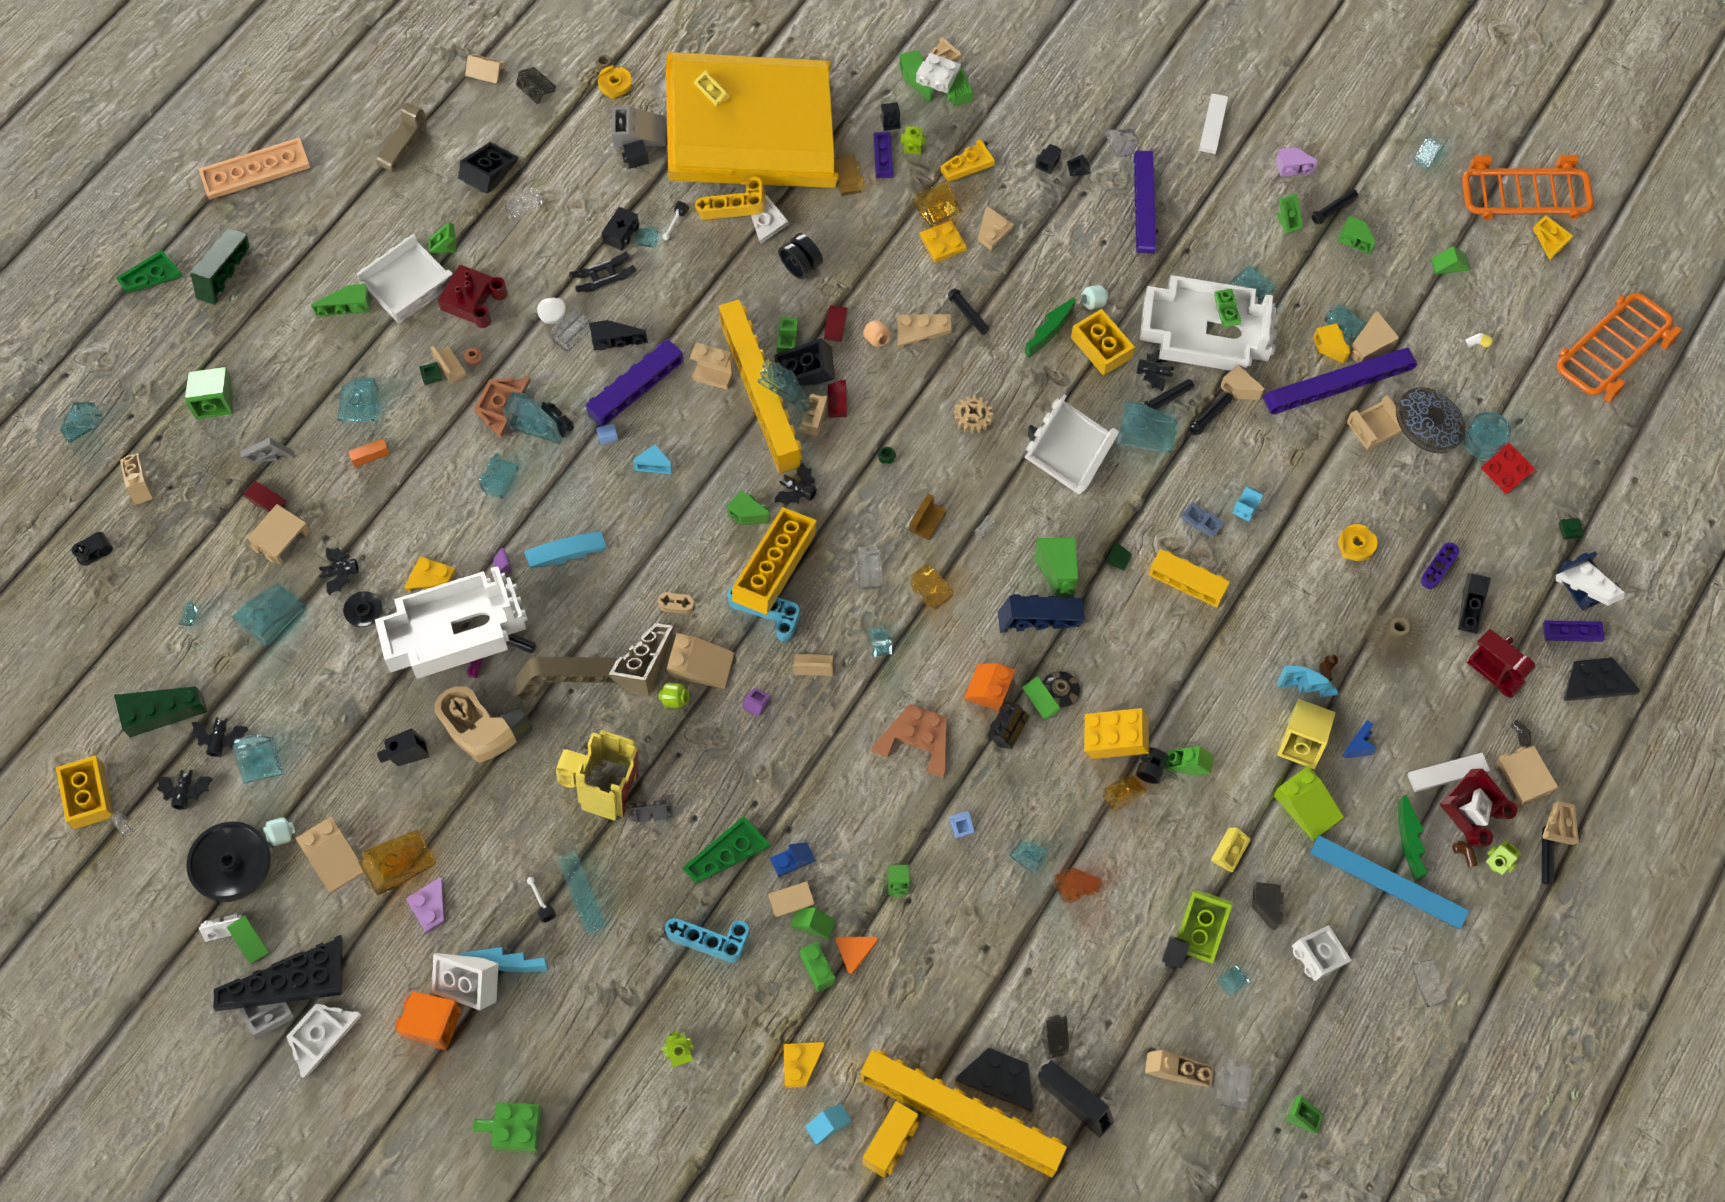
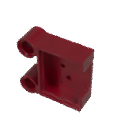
M459 265L439 297L438 303L442 311L473 322L479 328H486L490 325L491 318L488 308L483 304L491 293L492 297L496 300H503L507 297L508 292L503 278L492 277Z
M1489 629L1477 641L1479 648L1470 656L1466 663L1496 686L1503 695L1513 698L1526 684L1524 679L1535 669V663L1515 649L1513 645H1510L1513 642L1512 637L1507 636L1503 639L1493 630Z
M1483 768L1471 769L1439 805L1466 836V841L1470 846L1486 847L1493 842L1492 832L1489 829L1481 828V825L1470 824L1458 809L1470 803L1473 792L1479 788L1492 801L1490 817L1493 816L1495 819H1513L1517 815L1518 809L1514 802L1508 800Z

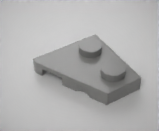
M271 438L264 439L255 445L241 450V458L253 464L277 461V456L283 455L288 456L289 459L294 458V450Z
M286 1002L239 1008L255 1040L294 1019Z

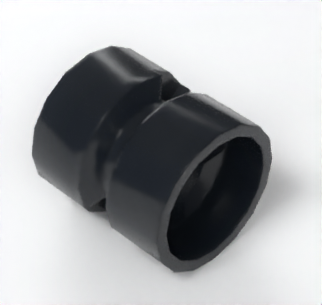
M1149 747V754L1142 755V762L1139 763L1136 776L1144 782L1159 784L1163 775L1162 769H1165L1169 756L1162 750Z

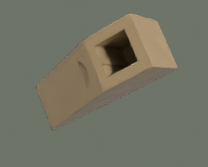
M139 454L128 455L121 459L125 488L134 505L153 499Z
M1165 1050L1147 1053L1146 1074L1171 1081L1212 1087L1214 1066Z

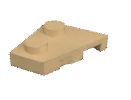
M943 37L940 38L939 45L931 51L932 54L954 62L962 60V54Z

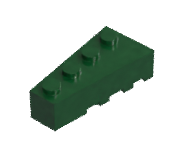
M227 228L215 244L210 247V250L202 256L198 264L192 268L190 276L196 299L216 305L218 301L216 296L219 292L223 293L226 288L224 285L227 278H232L235 265L241 263L249 249L247 234Z
M196 686L114 695L122 730L130 738L207 712L204 697Z

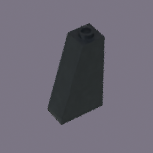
M1052 1060L1039 1069L1037 1076L1040 1084L1094 1134L1101 1138L1114 1123L1110 1107Z

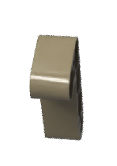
M405 103L402 106L400 114L403 122L376 159L378 166L391 172H395L427 127L424 110L410 103Z

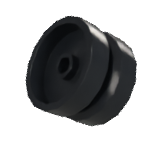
M797 233L791 238L790 242H786L778 249L783 265L798 279L806 278L811 273V270L817 269L823 263L820 250L803 233Z

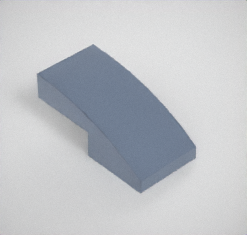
M1191 502L1180 516L1189 525L1211 537H1214L1224 524L1212 512L1206 513L1194 502Z

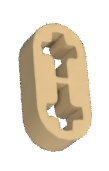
M665 592L658 597V606L664 612L689 614L694 609V600L689 595ZM666 599H669L670 602H668L667 605H664ZM685 601H688L689 605H687L686 608H684L682 604H684Z

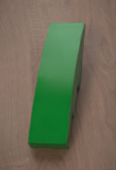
M1074 297L1045 315L1044 324L1036 328L1035 337L1026 343L1024 353L1028 357L1042 349L1065 325L1075 307L1076 299Z
M1405 795L1398 802L1399 830L1408 866L1414 880L1418 881L1427 874L1421 860L1426 851L1419 839L1424 830L1407 795Z

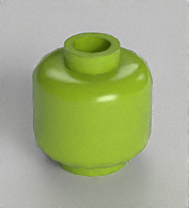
M666 683L663 689L659 691V700L662 701L663 706L666 708L681 709L689 701V690L681 683Z

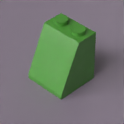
M226 367L189 372L185 402L195 419L233 414L231 376Z
M1075 537L1037 538L1034 559L1055 595L1062 597L1074 595L1078 581Z

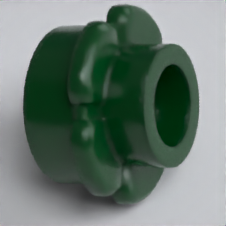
M883 447L878 452L879 461L883 464L893 463L894 458H896L895 451L891 447Z

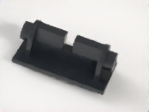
M542 402L539 415L555 432L564 438L567 430L572 431L574 429L573 422L566 415L559 417L562 415V412L554 403L551 404L549 402L546 404Z

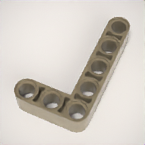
M531 658L515 677L518 698L527 699L535 696L545 682L613 683L615 681L610 678L609 673L617 658Z

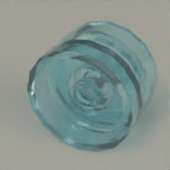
M1482 412L1476 415L1465 432L1463 438L1465 448L1476 458L1483 460L1491 459L1509 441L1511 435L1510 424L1497 413Z

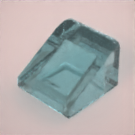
M653 227L638 229L634 244L655 248L659 233Z
M188 601L184 605L178 622L179 625H193L197 608L192 601Z
M1234 966L1217 979V982L1228 996H1232L1249 983V980L1237 966Z

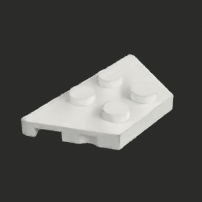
M321 1004L313 1006L287 1035L301 1077L306 1079L361 1018V1014Z

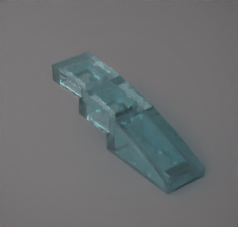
M576 850L558 857L557 861L586 934L605 927L606 925Z

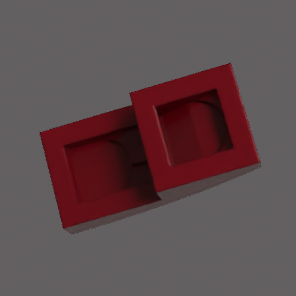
M830 305L824 340L842 342L848 308Z
M256 481L243 494L245 498L257 507H262L268 513L276 504L283 507L286 503V500Z

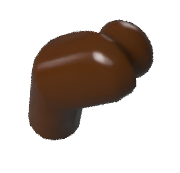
M1458 841V843L1452 845L1454 853H1462L1465 856L1468 867L1478 866L1474 849L1464 841Z

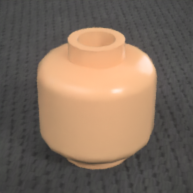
M874 320L865 326L863 336L874 347H880L888 343L890 330L881 321Z

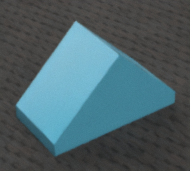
M653 445L633 460L635 471L672 474L671 462L656 445Z
M840 1103L822 1111L805 1128L815 1144L818 1145L853 1121Z

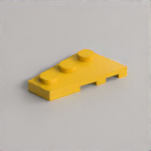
M979 139L974 146L964 149V153L954 156L941 165L940 168L947 182L995 166V160L982 140Z

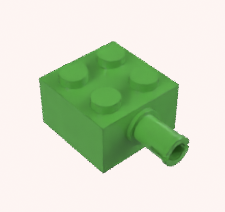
M496 1102L495 1117L493 1119L474 1118L473 1132H491L493 1135L491 1146L495 1151L538 1152L543 1109L539 1104Z

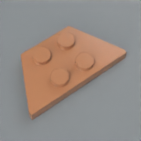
M524 376V379L513 380V377L502 380L489 379L474 411L498 437L502 438L531 381L530 377Z

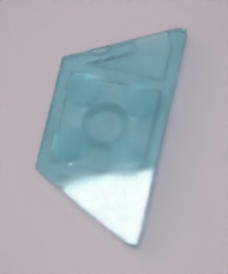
M771 359L766 360L763 363V369L760 372L762 377L758 379V383L802 410L808 411L811 405L794 373Z

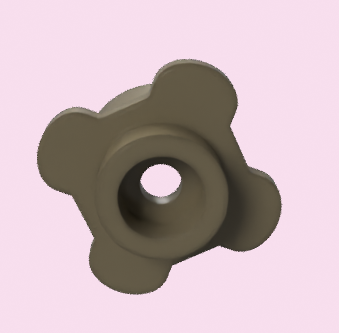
M600 55L595 59L599 72L606 67L614 66L611 63V57L608 55Z

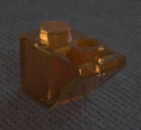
M1076 868L1056 874L1054 877L1055 886L1063 903L1067 901L1069 903L1075 902L1081 898L1080 896L1088 894V896L1096 894L1102 885L1100 878Z

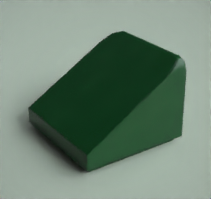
M1115 543L1107 563L1125 570L1132 554L1120 544Z

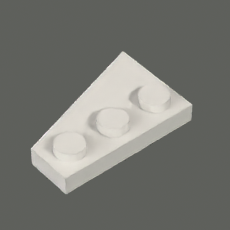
M766 194L765 210L761 214L751 215L760 244L789 225L787 219Z
M1589 561L1556 575L1557 582L1568 583L1570 588L1576 591L1580 589L1588 593L1589 597L1607 606L1624 599L1625 593Z

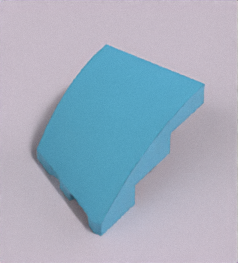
M1284 666L1277 680L1279 688L1298 686L1300 693L1319 691L1320 697L1336 696L1339 694L1338 690L1326 677L1314 670L1301 666Z

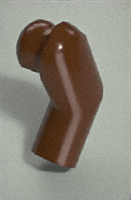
M1334 654L1326 656L1319 665L1321 675L1330 682L1333 680L1331 670L1338 663V657Z

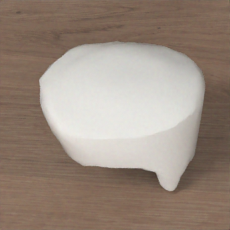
M555 297L546 298L538 304V315L544 323L564 324L567 313L563 300Z

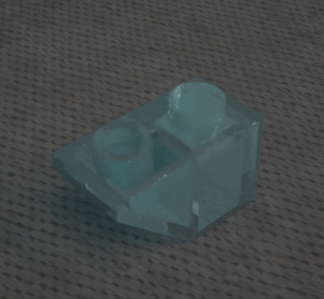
M74 402L60 427V431L68 442H73L93 430L102 414L93 402Z

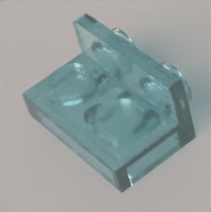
M1340 304L1333 310L1330 309L1325 318V322L1328 325L1337 323L1339 329L1343 331L1344 337L1349 338L1351 341H1354L1366 326L1364 321Z
M495 453L494 457L488 461L487 470L479 478L482 492L503 499L519 469L518 465L501 459L500 454Z

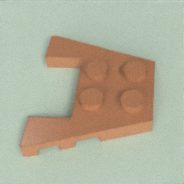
M909 704L872 746L871 752L888 757L895 740L933 753L927 772L944 778L946 716Z

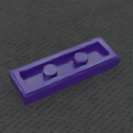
M874 132L876 178H893L891 132Z
M1549 620L1543 622L1545 641L1603 642L1605 640L1602 622Z

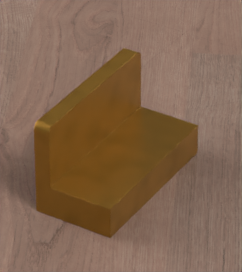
M927 493L910 521L909 527L910 532L927 540H930L946 513L945 508L934 504L933 495Z

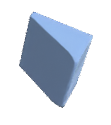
M614 423L596 428L600 445L618 440Z
M968 811L948 817L955 838L975 833Z

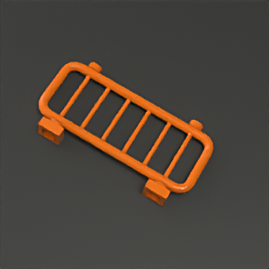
M1474 155L1469 164L1470 169L1465 171L1462 176L1466 208L1473 214L1482 215L1484 220L1492 219L1493 214H1569L1570 219H1577L1581 216L1580 214H1585L1592 210L1594 199L1589 174L1583 169L1575 168L1579 161L1578 155H1560L1555 163V168L1488 169L1492 162L1491 155ZM1498 175L1502 207H1488L1484 176ZM1501 175H1515L1519 207H1506ZM1519 175H1532L1537 207H1523ZM1536 175L1550 176L1554 207L1540 206ZM1553 175H1567L1572 207H1558ZM1571 175H1579L1583 179L1587 203L1585 207H1575ZM1470 176H1481L1485 205L1483 208L1475 207L1472 203Z
M1640 293L1630 294L1626 298L1621 295L1615 302L1617 306L1572 348L1568 349L1565 347L1558 355L1561 358L1557 361V370L1562 376L1589 395H1599L1605 390L1607 393L1604 400L1608 403L1621 393L1626 384L1622 379L1613 383L1661 337L1663 341L1660 346L1667 350L1682 332V329L1677 325L1670 330L1674 321L1672 316ZM1634 300L1642 302L1664 318L1666 321L1665 325L1660 328L1629 304ZM1628 308L1658 331L1651 338H1648L1618 316V314L1623 309ZM1616 318L1645 339L1646 342L1638 349L1609 328L1607 324ZM1604 328L1636 352L1626 359L1595 335ZM1593 338L1624 361V363L1615 370L1585 348L1584 345ZM1582 349L1613 373L1606 380H1603L1572 356ZM1570 359L1601 384L1596 388L1589 387L1568 371L1564 364Z

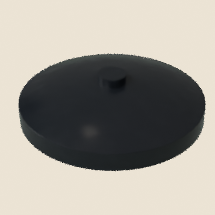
M235 821L219 823L205 830L192 844L186 862L187 875L193 887L204 897L217 902L237 901L253 893L263 883L270 868V849L265 838L254 827Z

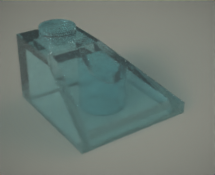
M355 378L341 387L338 421H375L379 389L374 378Z
M253 734L234 740L233 751L243 783L284 774L273 737Z

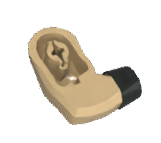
M455 686L449 688L439 695L434 704L435 714L445 726L454 742L477 762H483L496 757L533 731L529 720L519 706L500 714V717H491L488 711L479 703L474 691L468 687Z

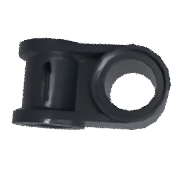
M96 532L90 537L74 544L71 551L77 557L80 565L87 566L109 555L113 551V547L105 533Z

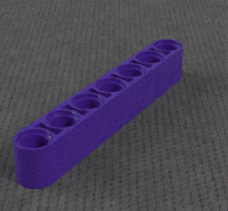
M1135 150L1136 253H1155L1153 151Z

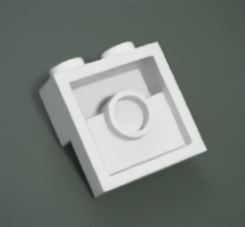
M929 53L927 59L922 62L916 73V82L934 88L937 91L948 93L961 69V64Z
M1329 925L1299 939L1292 945L1294 956L1297 959H1301L1305 966L1306 975L1312 977L1314 981L1329 975L1334 970L1352 961Z

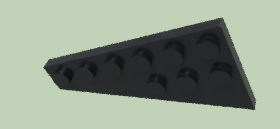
M338 935L330 942L325 944L322 942L315 945L316 948L309 951H301L271 964V967L262 971L260 969L252 972L253 975L246 978H238L215 988L213 1009L215 1011L342 995V936Z

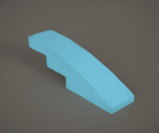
M601 531L549 542L528 549L524 553L529 568L532 569L566 564L569 559L584 558L587 553L605 551L606 544Z
M502 947L460 953V956L484 958L499 963L498 971L525 973L548 971L545 957L526 960L523 952L505 955Z

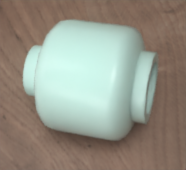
M1101 285L1086 287L1081 294V303L1089 310L1103 308L1108 300V292Z
M284 817L267 821L265 827H263L264 838L272 846L290 842L292 839L291 834L295 833L293 823H288Z

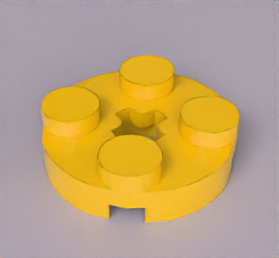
M614 66L604 68L598 75L599 90L604 95L609 96L610 99H617L632 89L631 74L624 67L614 68Z
M1361 524L1348 526L1341 532L1338 538V547L1341 555L1353 561L1370 559L1377 548V537L1374 532L1372 534L1368 527ZM1358 539L1362 545L1357 546L1353 542Z

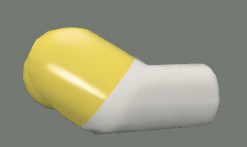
M1483 333L1476 334L1465 340L1468 347L1479 344L1488 348L1493 344V339Z

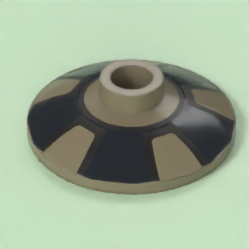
M1053 672L1046 676L1042 682L1060 708H1067L1073 705L1079 697V683L1074 676L1067 672ZM1058 685H1063L1065 688L1059 689Z

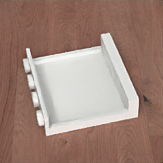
M414 234L405 238L400 244L391 248L383 256L375 259L373 263L362 268L357 273L360 284H366L369 294L398 324L441 295L453 276L449 269L446 271L417 242Z
M1064 395L1060 399L1056 398L1051 406L1053 408L1052 412H1048L1044 417L1043 427L1040 426L1035 432L1034 436L1036 438L1034 442L1031 441L1025 450L1028 452L1024 458L1080 495L1087 489L1119 431L1115 428L1107 431L1066 403L1064 400L1067 396Z

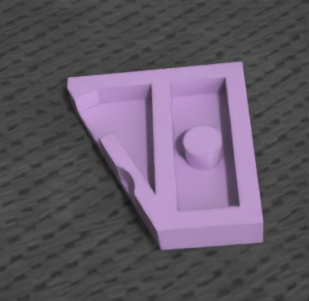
M441 878L436 879L406 898L427 934L445 923L443 882Z

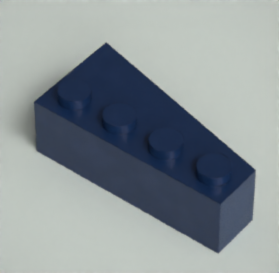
M1013 594L1007 598L998 611L1000 633L1007 632V629L1016 628V632H1019L1029 627H1035L1036 630H1043L1050 626H1053V629L1079 627L1085 620L1083 600L1074 596L1060 598L1054 595L1039 597L1038 595L1021 596Z

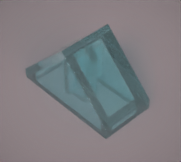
M1431 136L1426 137L1413 161L1429 169L1445 147V144Z
M886 626L867 629L872 657L892 654V640Z
M1020 840L1009 856L1032 874H1035L1046 860L1048 850L1047 848Z

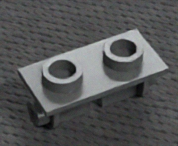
M666 799L655 800L654 804L646 805V802H636L633 807H630V810H634V813H631V821L636 823L650 821L649 814L653 813L654 821L668 820V817H672L671 809H667L671 802L666 803Z

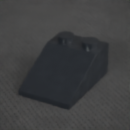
M489 142L460 161L458 179L487 194L499 185L518 161L519 157Z
M822 338L774 355L776 384L778 388L815 385L835 379L832 347Z

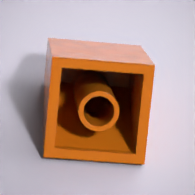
M412 991L410 997L408 996L405 999L403 1005L405 1010L402 1016H399L396 1021V1032L402 1037L447 1051L462 1013L461 1008L453 1000Z

